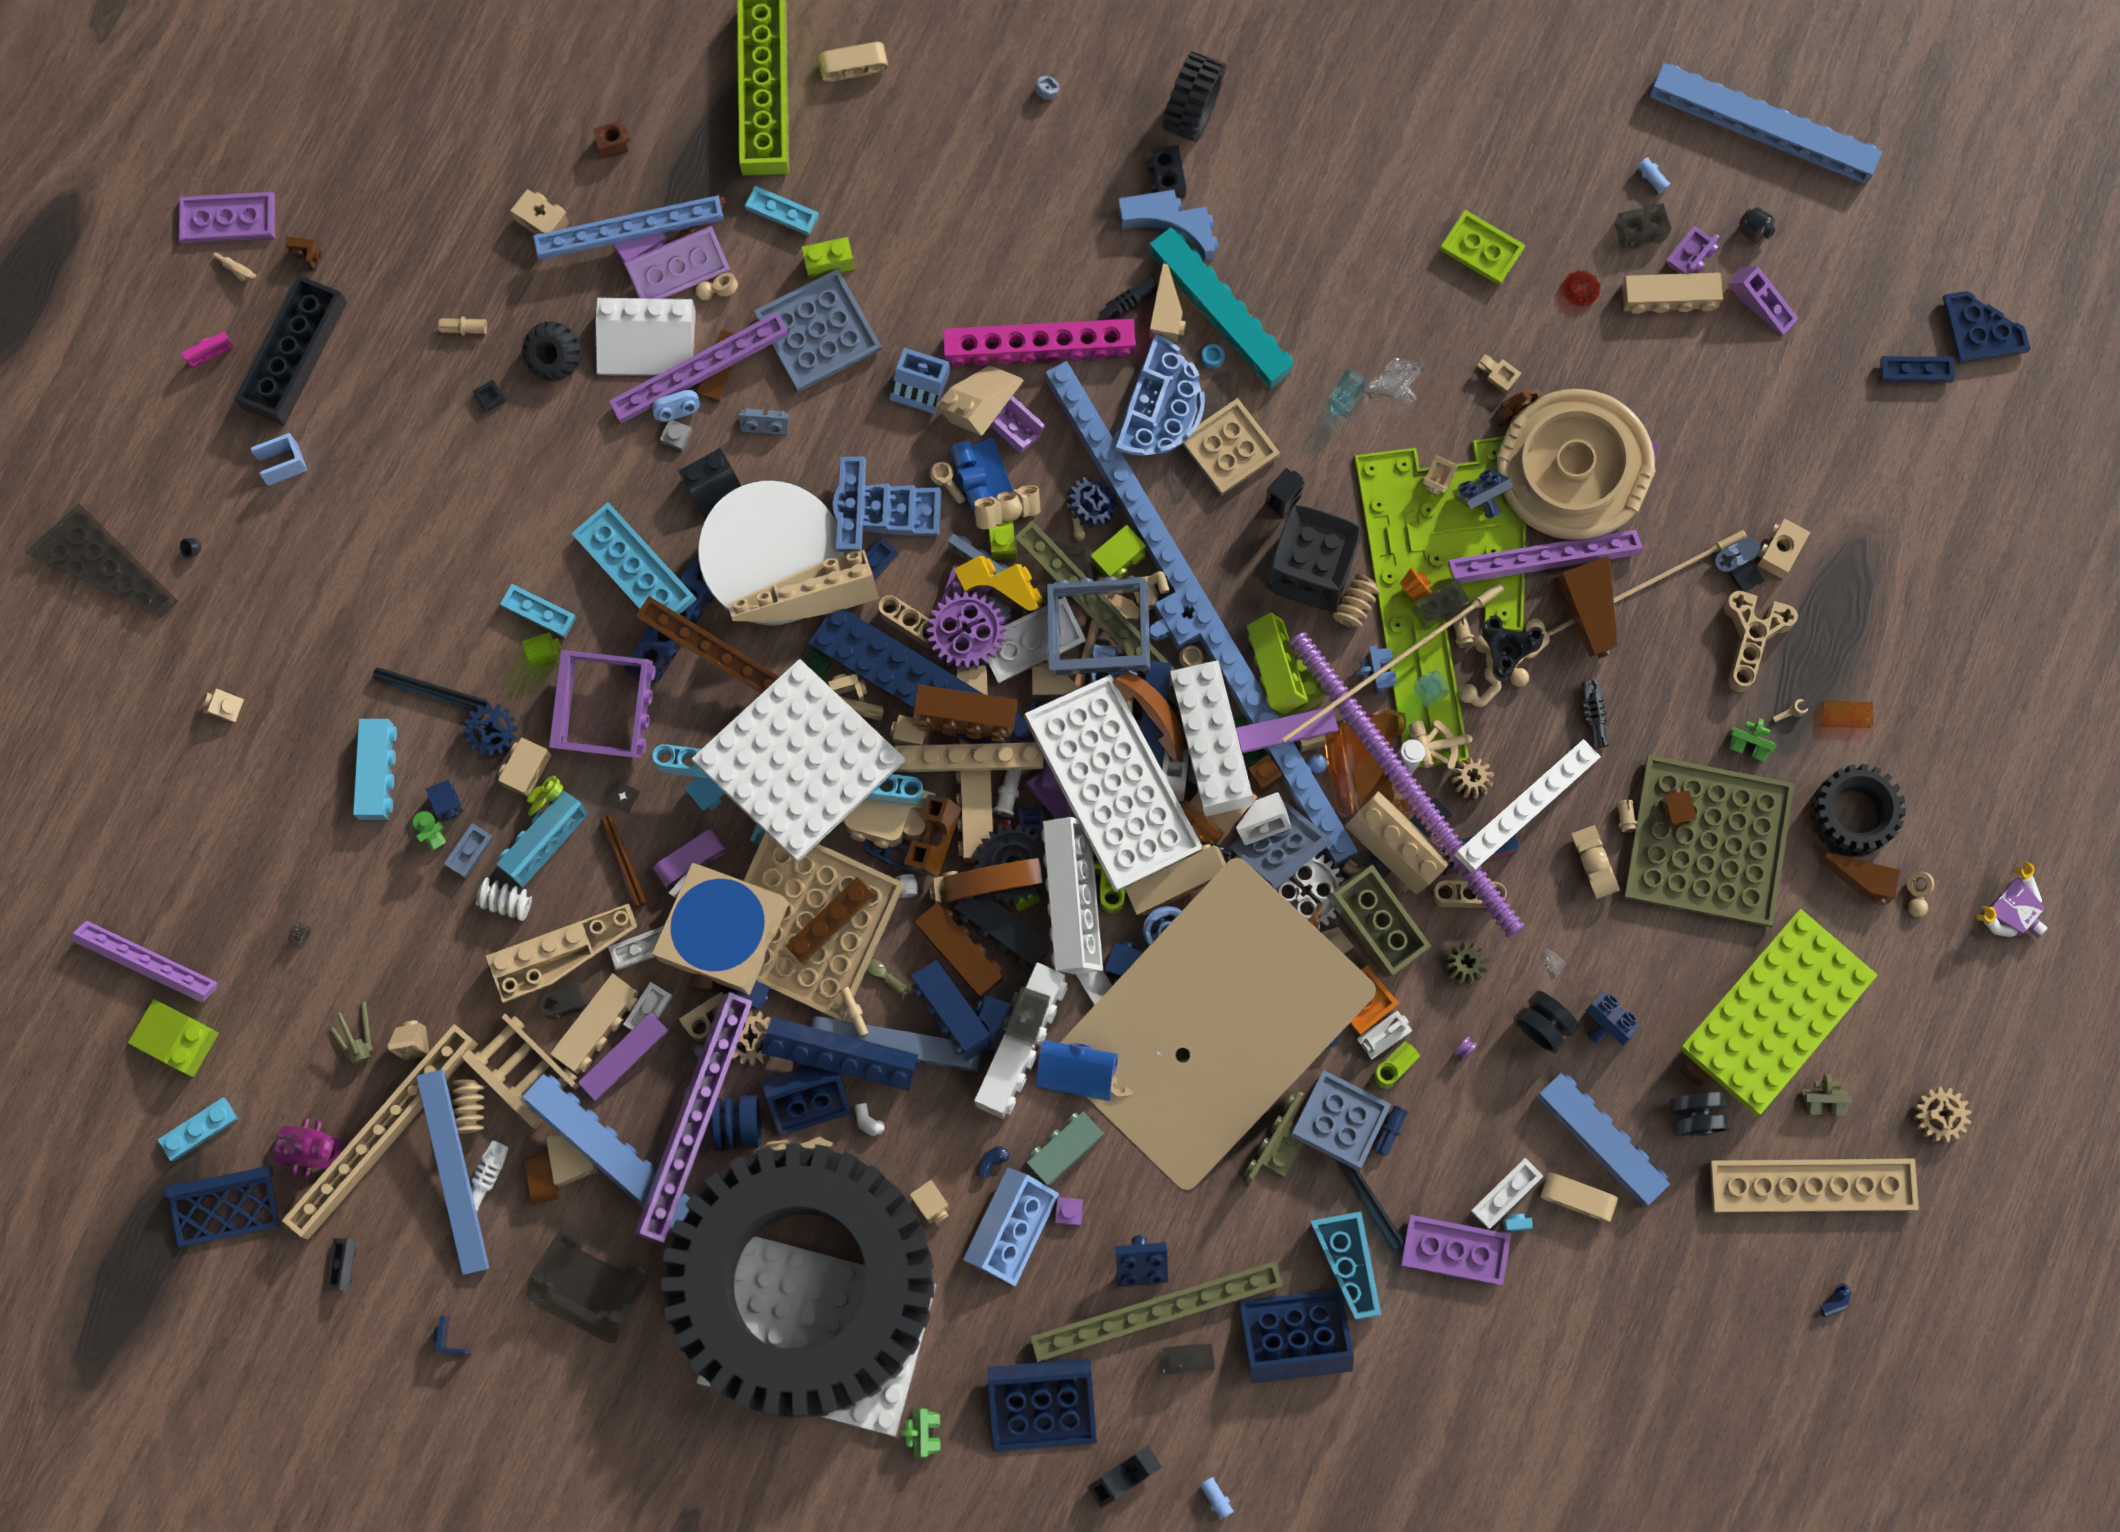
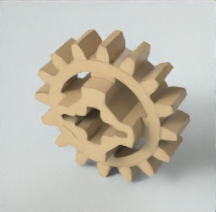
M750 1010L746 1018L745 1028L742 1030L737 1044L744 1045L747 1054L741 1052L736 1047L732 1056L734 1060L741 1057L740 1063L742 1065L749 1060L751 1066H755V1060L758 1059L762 1064L765 1063L763 1058L765 1054H761L762 1051L758 1052V1049L764 1043L766 1032L759 1031L756 1023L761 1024L767 1030L771 1018L768 1016L763 1020L762 1012H758L755 1017ZM751 1030L758 1037L753 1039L752 1047L748 1040H746V1038L750 1037Z
M1938 1087L1935 1089V1092L1932 1089L1927 1091V1097L1921 1096L1918 1098L1922 1104L1914 1107V1109L1920 1111L1918 1115L1914 1116V1119L1921 1121V1124L1917 1126L1918 1129H1926L1925 1137L1932 1134L1934 1142L1939 1141L1942 1137L1943 1142L1947 1143L1950 1141V1137L1953 1140H1957L1960 1138L1958 1133L1964 1134L1967 1132L1963 1125L1971 1124V1121L1966 1119V1115L1972 1112L1964 1108L1968 1101L1961 1102L1959 1100L1962 1095L1961 1093L1952 1095V1088H1948L1943 1092L1942 1087ZM1934 1100L1933 1108L1927 1111L1929 1104ZM1940 1111L1941 1113H1946L1947 1117L1945 1119L1943 1116H1939ZM1958 1119L1956 1126L1951 1130L1953 1127L1952 1122Z

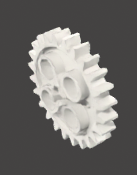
M1324 855L1320 856L1318 860L1313 857L1303 866L1310 871L1309 880L1300 879L1298 871L1292 875L1301 887H1310L1309 894L1322 903V907H1319L1310 896L1302 897L1300 895L1302 892L1301 888L1289 879L1275 889L1282 895L1281 890L1283 886L1292 887L1294 896L1286 900L1300 913V905L1303 902L1310 903L1313 908L1311 915H1302L1317 929H1320V921L1327 926L1329 924L1327 917L1336 918L1333 912L1336 909L1328 898L1318 895L1316 891L1318 884H1325L1330 894L1339 887L1338 883L1344 880V877L1336 878L1335 876L1339 872V868L1331 870L1332 860L1326 864L1323 863Z

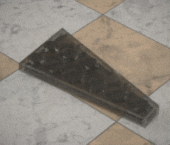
M80 503L25 552L30 557L159 618L163 617L179 602Z

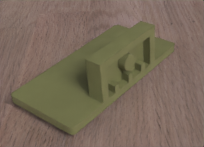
M1299 1091L1297 1096L1291 1094L1282 1110L1286 1112L1284 1118L1278 1116L1270 1130V1133L1273 1134L1271 1140L1265 1138L1257 1152L1261 1157L1258 1162L1252 1160L1244 1174L1248 1178L1245 1182L1248 1186H1250L1261 1165L1284 1178L1304 1143L1291 1137L1296 1125L1290 1122L1289 1118L1301 1100L1302 1092Z

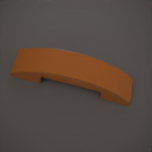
M1129 671L1124 672L1112 681L1127 701L1135 697L1161 730L1164 736L1158 741L1172 759H1175L1188 748L1184 731L1177 716L1155 688Z
M1040 858L999 864L943 877L947 902L1044 883Z

